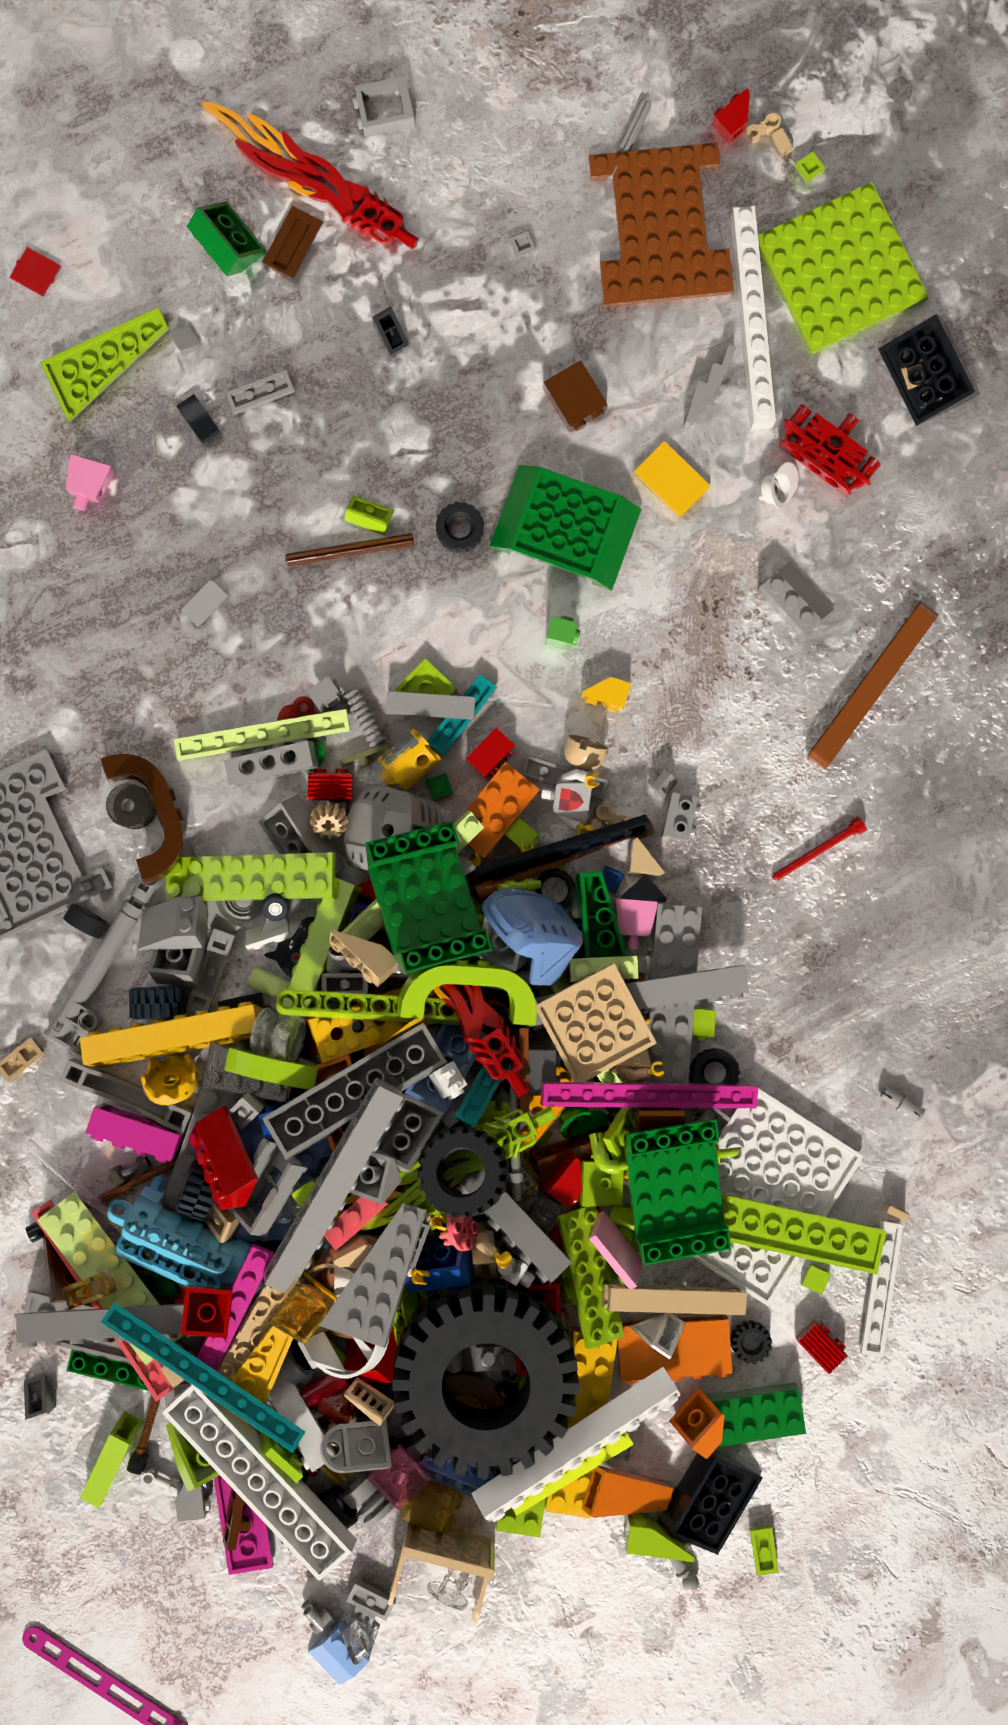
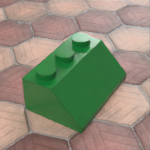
M227 201L198 207L186 226L226 276L243 272L267 252Z

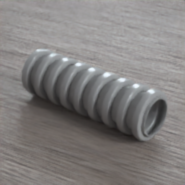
M354 688L345 693L343 698L347 700V706L351 707L350 711L354 712L353 717L357 718L356 723L360 724L359 728L363 730V736L367 737L365 739L366 742L370 743L368 746L370 748L376 747L385 742L387 738L386 736L383 737L382 734L384 732L379 729L380 725L376 724L377 719L373 718L374 713L370 712V706L366 705L368 702L363 699L365 696L360 693L361 689Z

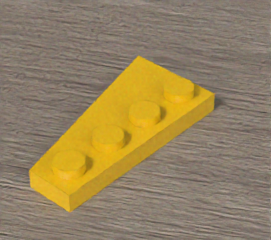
M274 1322L230 1381L265 1404L296 1330Z

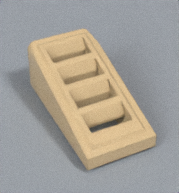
M358 1377L344 1394V1397L380 1426L394 1406L393 1400ZM360 1387L362 1391L358 1396H355V1392ZM367 1393V1394L369 1395V1397H368L367 1400L364 1402L362 1399H363V1397L365 1396V1394ZM373 1399H374V1400L376 1401V1403H375V1405L372 1407V1406H370V1404H371V1402H372ZM380 1406L383 1407L381 1412L378 1411Z

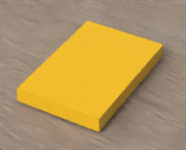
M665 441L633 473L679 518L711 487Z

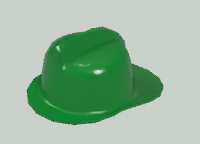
M569 1107L559 1116L562 1125L560 1134L563 1138H572L607 1126L609 1118L607 1114L601 1111H589L585 1107Z

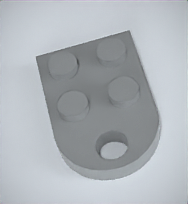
M386 1420L381 1426L374 1421L339 1424L329 1429L323 1436L320 1444V1455L324 1464L332 1471L338 1473L391 1468ZM330 1443L335 1444L338 1448V1453L335 1456L327 1453L326 1447Z

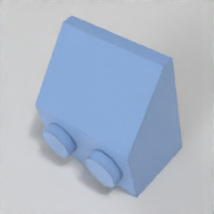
M340 1619L332 1626L331 1633L325 1637L322 1636L308 1650V1653L338 1684L354 1678L369 1663L371 1650Z

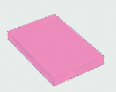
M602 1211L597 1214L589 1240L631 1290L637 1287L643 1266L641 1257L607 1214Z

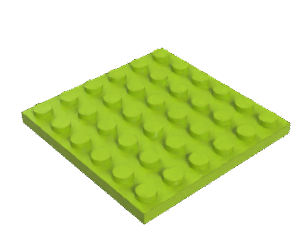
M873 182L758 235L759 251L810 355L929 298Z

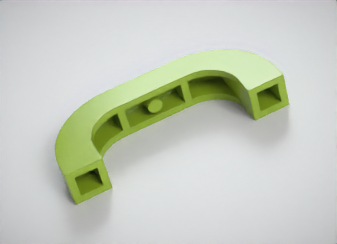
M460 959L415 971L404 983L398 997L397 1013L400 1017L423 1019L426 998L434 988L440 985L460 984L499 987L506 990L509 996L508 1019L513 1024L536 1025V1001L528 984L514 971L504 966L491 964V961L477 960V963H470L467 959Z

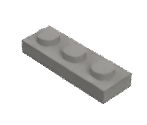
M283 370L228 391L225 394L233 414L236 415L295 391L287 370Z

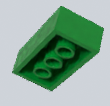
M795 1382L708 1395V1398L724 1415L722 1443L718 1447L806 1434L800 1389Z

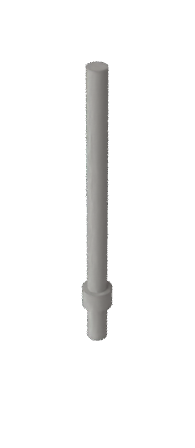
M509 1083L510 1112L519 1109V1099ZM516 1114L513 1117H511L510 1121L519 1117V1114ZM518 1123L516 1129H517V1132L520 1134L519 1123ZM520 1152L515 1159L511 1156L509 1182L512 1183V1199L514 1201H521L523 1173L520 1170Z

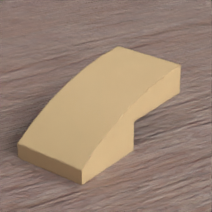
M30 1037L0 1061V1073L10 1083L43 1057L44 1053Z

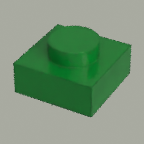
M446 773L426 779L433 801L453 794Z

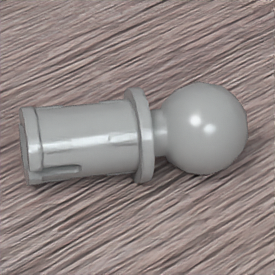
M669 1559L677 1572V1578H682L683 1588L688 1592L696 1591L699 1587V1580L695 1574L690 1573L692 1567L688 1566L686 1561Z

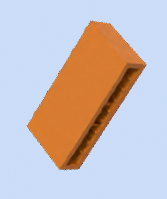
M726 1315L679 1318L686 1324L670 1359L650 1347L630 1328V1326L645 1320L622 1322L624 1337L619 1338L617 1341L620 1380L625 1381L627 1384L638 1383V1380L645 1379L662 1367H664L672 1381L682 1380L683 1377L704 1379L706 1375L724 1378L727 1377V1374H733L728 1317Z

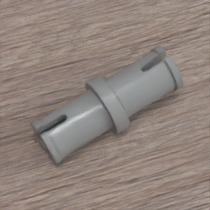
M888 1086L884 1088L885 1091H882L880 1095L881 1099L895 1106L897 1111H903L917 1121H920L922 1118L920 1116L924 1115L926 1109L910 1101L908 1096H902Z

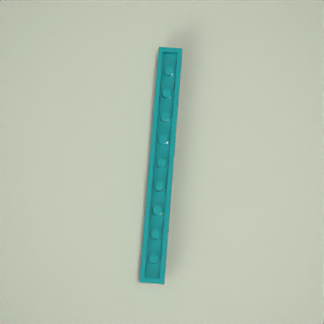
M115 1302L100 1322L290 1452H294L304 1436V1430Z

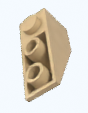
M336 930L331 931L329 939L331 947L336 952H341L352 967H357L367 982H373L378 987L397 970L398 963L383 945Z

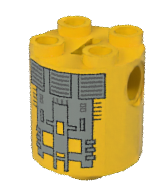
M413 728L377 758L378 762L384 767L383 772L379 776L390 788L398 784L407 792L438 765L442 759Z

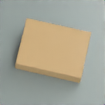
M638 837L630 843L627 873L655 877L665 873Z

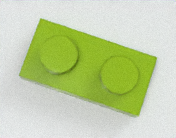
M766 1525L749 1528L756 1575L779 1573L772 1526Z

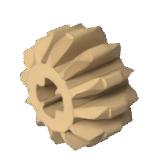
M329 800L326 806L319 803L317 808H314L310 819L314 833L320 832L321 838L324 835H328L329 839L333 835L339 838L341 832H345L347 828L348 815L345 814V808H339L338 802L333 806Z

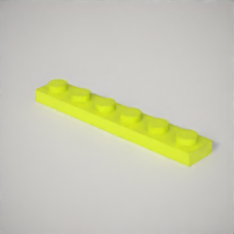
M628 1433L621 1434V1438L614 1444L603 1446L601 1452L596 1456H588L582 1460V1464L574 1470L569 1469L564 1472L560 1480L554 1483L549 1482L543 1486L544 1489L539 1494L529 1495L523 1499L524 1503L513 1509L516 1516L634 1445Z

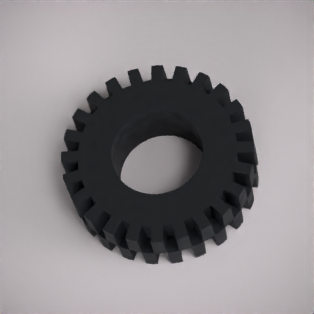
M481 1278L471 1279L470 1288L462 1290L460 1287L448 1288L447 1295L441 1298L437 1292L432 1294L427 1299V1308L422 1311L418 1307L411 1315L409 1328L404 1326L400 1335L399 1348H396L392 1390L395 1391L394 1407L396 1414H402L401 1427L406 1436L414 1433V1446L421 1454L428 1448L431 1449L432 1462L442 1468L447 1459L453 1461L454 1473L465 1476L468 1465L476 1466L478 1478H489V1466H500L502 1477L513 1474V1462L520 1460L525 1469L535 1464L534 1452L540 1450L547 1456L554 1449L553 1436L557 1435L563 1438L568 1431L567 1416L574 1418L576 1413L575 1394H579L580 1387L577 1373L578 1367L568 1330H564L562 1319L556 1310L552 1313L548 1310L547 1301L540 1295H537L535 1299L529 1297L527 1287L517 1284L514 1290L507 1289L503 1279L494 1278L492 1287L483 1286ZM489 1343L503 1346L514 1352L526 1366L528 1373L522 1389L512 1400L502 1406L491 1409H478L467 1406L451 1394L444 1382L443 1375L450 1361L465 1348L476 1344Z

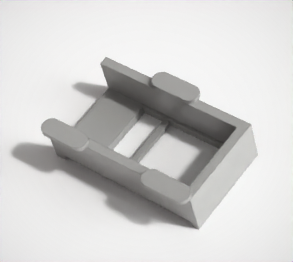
M264 1138L253 1154V1160L255 1161L253 1168L258 1177L253 1191L245 1206L228 1210L250 1235L268 1237L269 1234L267 1232L272 1227L295 1188L301 1174L305 1173L308 1168L296 1155L288 1160L285 1159L276 1142ZM275 1166L282 1173L278 1182L270 1175ZM266 1181H268L275 1187L271 1189L262 1205L260 1213L257 1214L251 1206Z

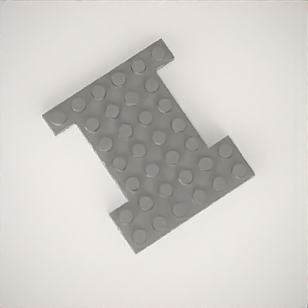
M47 748L0 770V911L2 913L0 916V941L69 909L71 904H80L113 888L104 867L85 876L83 875L47 798L67 789Z

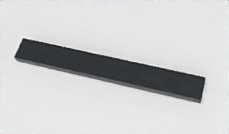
M644 814L476 866L480 883L487 880L493 881L648 833L649 820L647 815Z

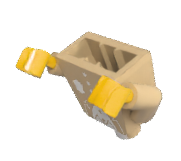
M650 1018L645 1021L647 1025L650 1023ZM647 1049L609 1069L611 1073H618L619 1076L630 1081L650 1078V1075L656 1078L664 1076V1071H655L656 1068L663 1067V1063L657 1061L651 1065Z
M478 1222V1233L475 1234L472 1247L475 1278H481L482 1280L503 1279L508 1288L512 1283L504 1279L498 1272L497 1264L500 1268H506L512 1264V1256L508 1251L499 1254V1250L495 1247L494 1231L489 1230L488 1222Z

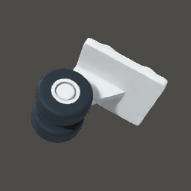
M274 893L262 900V912L266 920L263 925L246 930L245 946L247 950L251 948L260 949L266 943L272 941L281 942L289 936V919L286 917L289 912V899Z

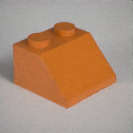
M698 1387L669 1422L694 1451L707 1459L722 1443L724 1415Z

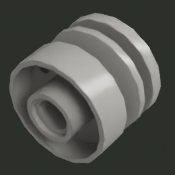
M382 1469L360 1472L350 1482L341 1497L351 1509L362 1505L357 1516L360 1519L364 1518L363 1523L367 1527L374 1525L384 1518L393 1509L402 1494L398 1488L393 1489L394 1483L392 1481L383 1486L381 1485L386 1477Z

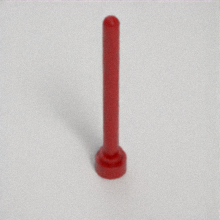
M859 816L853 818L846 829L773 873V880L779 881L849 836L861 835L866 832L867 828Z

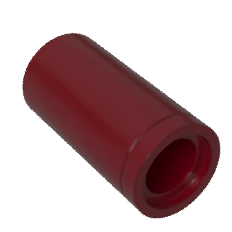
M325 1374L299 1391L309 1410L347 1389L350 1385L346 1378H337Z

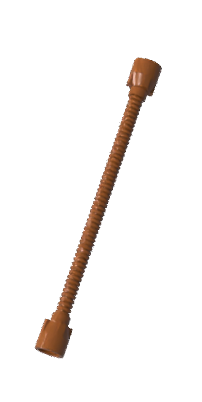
M649 818V832L632 837L631 839L637 837L642 839L655 833ZM618 842L528 869L507 877L505 880L484 881L473 886L478 901L482 902L493 892L498 891V884H503L510 880L520 882L530 878V876L533 877L538 875V873L541 874L543 871L546 872L551 870V868H556V866L559 867V865L561 866L564 863H569V861L582 858V856H587Z

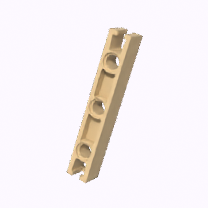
M604 1283L602 1307L607 1308L608 1311L746 1315L747 1292L741 1291L739 1288L637 1285V1287L630 1290L626 1284Z

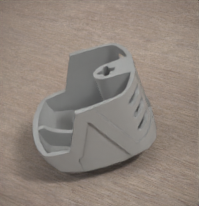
M377 784L366 785L354 803H352L348 815L347 828L343 839L347 865L368 872L366 842L389 837V829L392 826L394 832L391 836L442 824L440 807L432 801L406 791H399Z

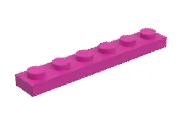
M253 1243L230 1290H233L228 1337H206L196 1357L215 1371H217L263 1278L264 1271L274 1256L272 1251Z

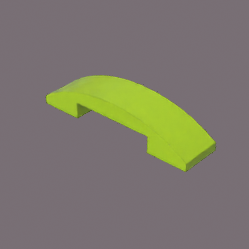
M229 1047L224 1070L262 1081L310 1090L315 1087L319 1067L298 1062H288Z

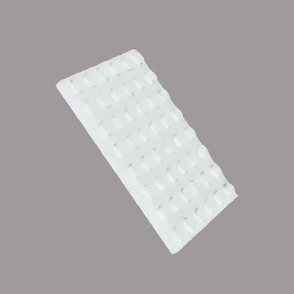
M759 1088L757 1109L735 1108L730 1116L731 1120L726 1122L720 1132L719 1142H715L719 1149L742 1147L736 1156L721 1158L720 1164H718L721 1193L827 1216L864 1157ZM731 1243V1250L692 1257L768 1307L799 1260V1257Z

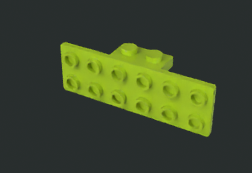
M596 1206L582 1207L557 1216L565 1256L572 1262L558 1276L561 1287L560 1295L565 1304L577 1306L586 1349H592L624 1337L619 1311H608L607 1308L602 1307L604 1283L613 1284L609 1263L589 1240L598 1214Z

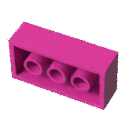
M105 1103L93 1108L85 1132L90 1134V1138L103 1142L105 1139L111 1141L114 1147L125 1149L126 1146L134 1149L133 1152L142 1156L151 1154L155 1156V1160L167 1163L168 1160L172 1161L178 1156L186 1132L182 1134L163 1126L151 1118Z

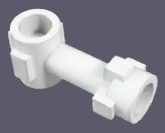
M152 1466L145 1469L140 1476L143 1485L150 1486L154 1483L167 1489V1495L177 1496L183 1483L179 1482L180 1479L174 1478L171 1481L158 1475L157 1469Z

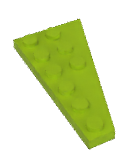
M159 307L40 362L69 423L169 330Z

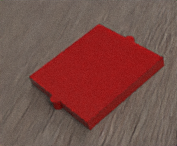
M27 247L20 260L16 261L17 265L9 278L44 297L49 286L54 284V278L61 266Z

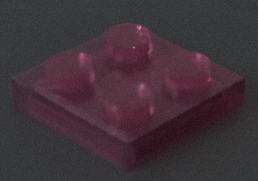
M401 1444L390 1453L391 1468L372 1470L367 1476V1479L398 1511L432 1479V1476Z

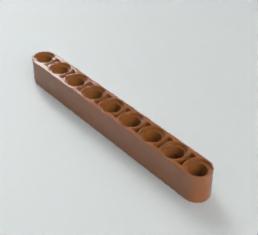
M922 601L919 602L813 746L807 758L824 770L829 766L939 615L936 611Z

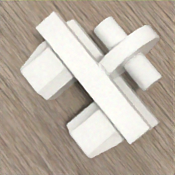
M512 1257V1264L506 1268H500L497 1264V1270L503 1275L502 1277L515 1286L520 1283L529 1288L535 1278L533 1274L527 1271L529 1266Z

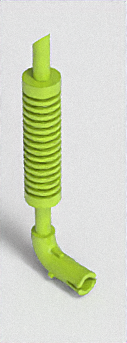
M596 1133L589 1135L593 1153L591 1158H594L595 1164L600 1170L609 1174H618L620 1171L627 1170L626 1161L609 1160V1155L605 1151L603 1133H598L597 1136ZM715 1144L717 1164H720L721 1158L736 1156L742 1147L719 1149L718 1145Z

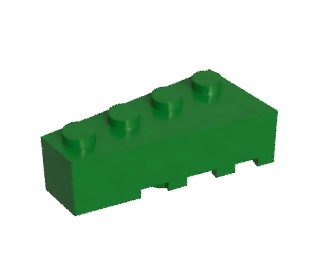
M602 872L575 873L578 918L582 923L584 937V954L582 958L628 956Z

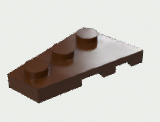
M45 1235L43 1237L50 1303L88 1300Z

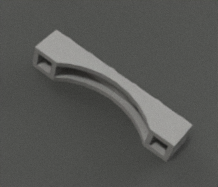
M76 1058L68 1060L60 1078V1081L125 1105L148 1116L161 1125L182 1134L187 1131L194 1109L180 1103L171 1105L156 1104L149 1100L143 1087L99 1068L83 1065V1061Z
M184 1380L175 1389L164 1396L165 1406L190 1383ZM208 1482L189 1492L183 1484L175 1499L178 1522L205 1519L208 1511L211 1509L210 1496H206Z

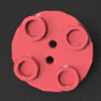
M447 1216V1220H445L447 1231L440 1233L439 1236L440 1239H445L443 1244L445 1246L454 1245L457 1250L462 1252L471 1250L475 1234L478 1233L477 1222L475 1220L472 1221L471 1216L467 1218Z

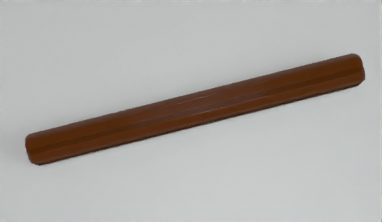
M412 533L288 553L285 555L287 566H294L414 545V538Z

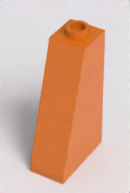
M597 1466L593 1470L581 1509L594 1518L665 1511L672 1499L673 1488L662 1480Z

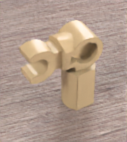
M770 113L764 120L760 121V124H751L746 128L747 134L751 132L757 133L756 136L751 138L752 144L759 142L761 136L772 134L771 138L782 157L791 153L794 149L786 131L780 127L781 118L777 113Z
M601 804L594 809L595 817L594 819L591 818L587 825H592L593 830L604 826L603 822L615 824L619 820H628V817L625 815L618 816L616 811L612 810L610 806Z

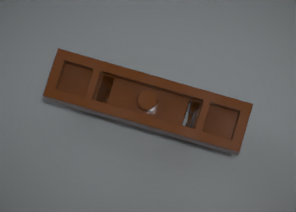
M233 1488L231 1489L223 1543L227 1550H236L239 1531H250L251 1528L249 1517H242L244 1500Z

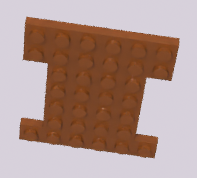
M718 142L626 151L624 154H622L623 152L589 155L591 180L608 178V176L613 174L617 166L612 183L621 259L600 261L604 307L733 294L734 288L729 249L709 251L707 249L699 169L719 167Z

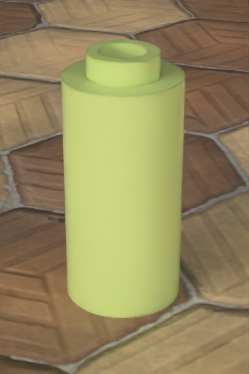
M255 966L248 979L247 987L277 999L279 993L285 990L291 981Z

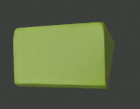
M353 495L346 508L344 519L352 524L385 535L394 510Z

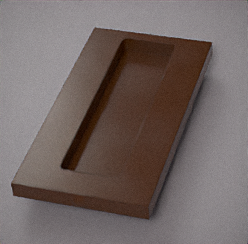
M292 206L262 263L273 271L294 279L322 227L323 221Z

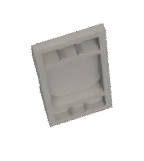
M262 900L204 901L208 908L207 923L212 930L216 928L230 934H234L263 913Z

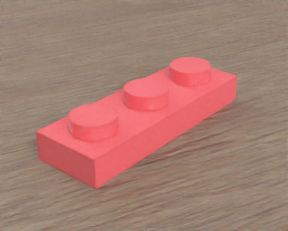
M360 1197L335 1220L333 1227L326 1231L324 1237L336 1251L339 1250L389 1203L386 1200L383 1204H379Z

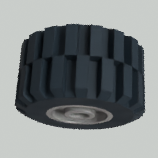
M155 986L130 989V1018L168 1019L177 1015H186L185 988L182 986Z
M194 1159L183 1181L175 1210L176 1214L203 1222L207 1218L214 1200L210 1185L205 1181L202 1166L198 1164L197 1159Z

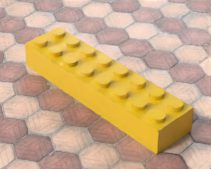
M244 1002L238 1004L237 1008L230 1009V1006L216 1008L217 1012L208 1013V1010L195 1012V1016L191 1017L177 1015L170 1021H165V1019L152 1020L150 1025L135 1023L131 1024L129 1029L122 1030V1027L108 1029L109 1032L103 1034L100 1031L89 1032L87 1037L80 1038L83 1065L102 1068L233 1043L239 1040L268 1036L265 1009L258 1007L256 1004L252 1005V1002Z
M572 1326L571 1340L578 1367L577 1373L580 1390L579 1394H575L577 1409L574 1418L567 1416L568 1429L608 1403L618 1341L616 1339L595 1348L586 1349L582 1329ZM594 1469L546 1497L545 1511L590 1519V1516L581 1508Z

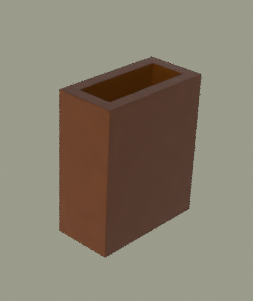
M581 360L543 382V390L569 433L573 430L577 432L583 429L588 421L592 419L596 421L606 414L605 411L608 404Z

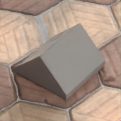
M373 1151L369 1157L367 1168L365 1171L360 1172L355 1189L353 1191L350 1190L349 1193L383 1204L401 1182L395 1159Z

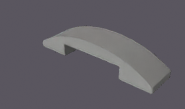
M216 928L213 929L207 946L208 950L204 958L198 987H194L191 991L186 1005V1012L194 1015L197 1011L208 1010L209 1012L223 977L235 935Z

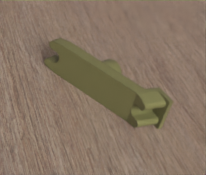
M382 742L376 747L339 760L343 767L359 761L361 768L371 765L368 759L369 756L380 752L384 753L389 747Z

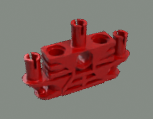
M800 404L789 420L784 419V440H780V446L797 461L847 496L852 494L851 490L871 485L869 479L881 466V463L877 460L871 467L876 458L870 456L861 470H856L868 453V450L848 436L859 423L857 417L849 423L854 415L848 413L837 428L821 415L815 413L805 428L801 429L800 426L811 414V410L807 408L801 414L806 406ZM792 436L797 440L795 443L790 442ZM830 439H836L839 442V446H833L830 443ZM848 478L852 483L847 485L845 480Z

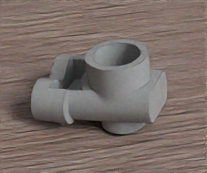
M307 1599L301 1608L304 1611L303 1615L310 1622L311 1629L316 1635L320 1632L324 1637L329 1635L332 1631L331 1625L336 1622V1618L326 1606L319 1611L311 1599Z

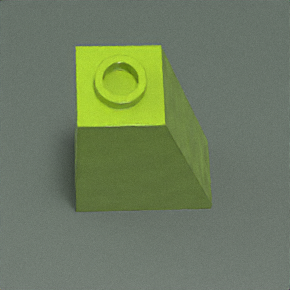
M124 1411L109 1434L80 1499L89 1505L97 1508L101 1507L144 1423L143 1420Z

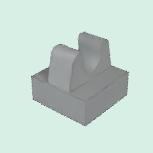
M657 769L655 772L659 777L655 781L649 778L648 783L660 797L665 799L678 782L667 770Z

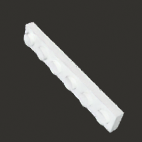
M879 1220L878 1228L885 1229L887 1232L878 1274L871 1273L860 1353L884 1358L903 1224Z

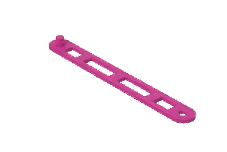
M31 1626L23 1633L22 1642L26 1648L143 1725H156L148 1719L153 1711L168 1720L166 1725H186L183 1721L40 1627ZM31 1635H36V1636H37V1640H36V1641H32V1640L30 1639V1636H31ZM47 1641L62 1650L58 1659L42 1650ZM71 1657L103 1677L100 1684L97 1686L68 1667L67 1663ZM112 1684L144 1704L141 1711L138 1713L109 1694L108 1690Z

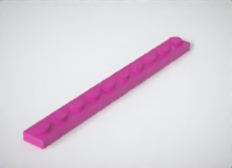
M542 1082L540 1104L549 1107L757 1109L759 1087L750 1084Z

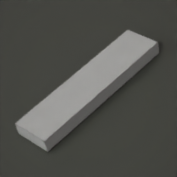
M387 691L386 714L474 720L475 697Z
M526 754L520 774L525 778L556 787L558 777H562L563 774L572 771L573 768ZM598 777L594 781L600 783V785L592 788L591 798L604 801L610 780Z

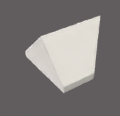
M663 1313L632 1325L630 1328L650 1347L670 1359L686 1323L671 1313Z
M324 1332L298 1342L312 1369L319 1367L346 1372Z

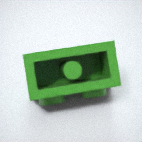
M552 616L545 645L571 651L572 646H577L580 630L576 629L578 623L568 616H561V618Z

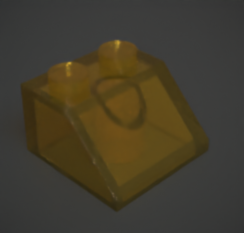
M295 1284L269 1318L268 1323L306 1345L332 1307L330 1296L312 1285Z

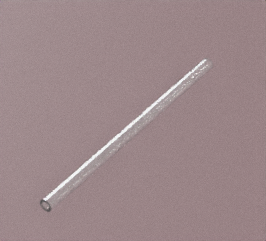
M29 1139L25 1143L24 1148L122 1234L123 1226L109 1220L107 1216L109 1207L33 1139ZM149 1252L143 1253L149 1260L154 1258ZM168 1262L165 1267L169 1268L172 1264ZM175 1282L179 1287L186 1291V1286Z

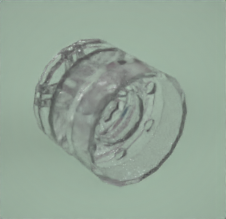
M264 1008L258 1014L251 1031L250 1047L252 1052L257 1055L273 1056L275 1059L294 1062L300 1055L307 1032L306 1021L301 1016L283 1015L271 1008Z

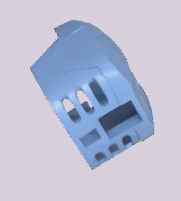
M516 888L495 891L482 904V910L486 919L499 937L516 953L527 957L526 962L531 964L530 984L555 985L574 954L578 952L583 944L582 931L579 930L563 907L544 895Z

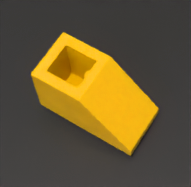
M609 677L584 690L581 698L585 699L584 703L597 706L598 703L606 706V710L617 713L618 710L623 711L632 683Z

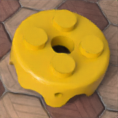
M170 1054L169 1058L165 1061H159L156 1057L150 1058L146 1073L141 1075L144 1092L150 1101L160 1105H171L186 1100L196 1090L199 1083V1074L189 1054H186L184 1057ZM171 1080H176L174 1083L169 1084Z

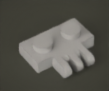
M356 1579L346 1602L355 1606L350 1617L355 1619L358 1612H360L361 1615L358 1621L363 1623L365 1617L368 1616L366 1625L371 1627L376 1616L385 1621L388 1619L397 1598L394 1597L393 1604L388 1605L389 1594Z

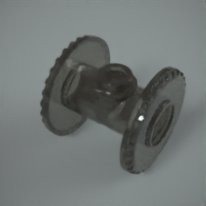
M124 783L118 785L107 797V814L119 826L134 830L147 827L156 816V810L149 791L136 784ZM134 802V808L130 811V804Z

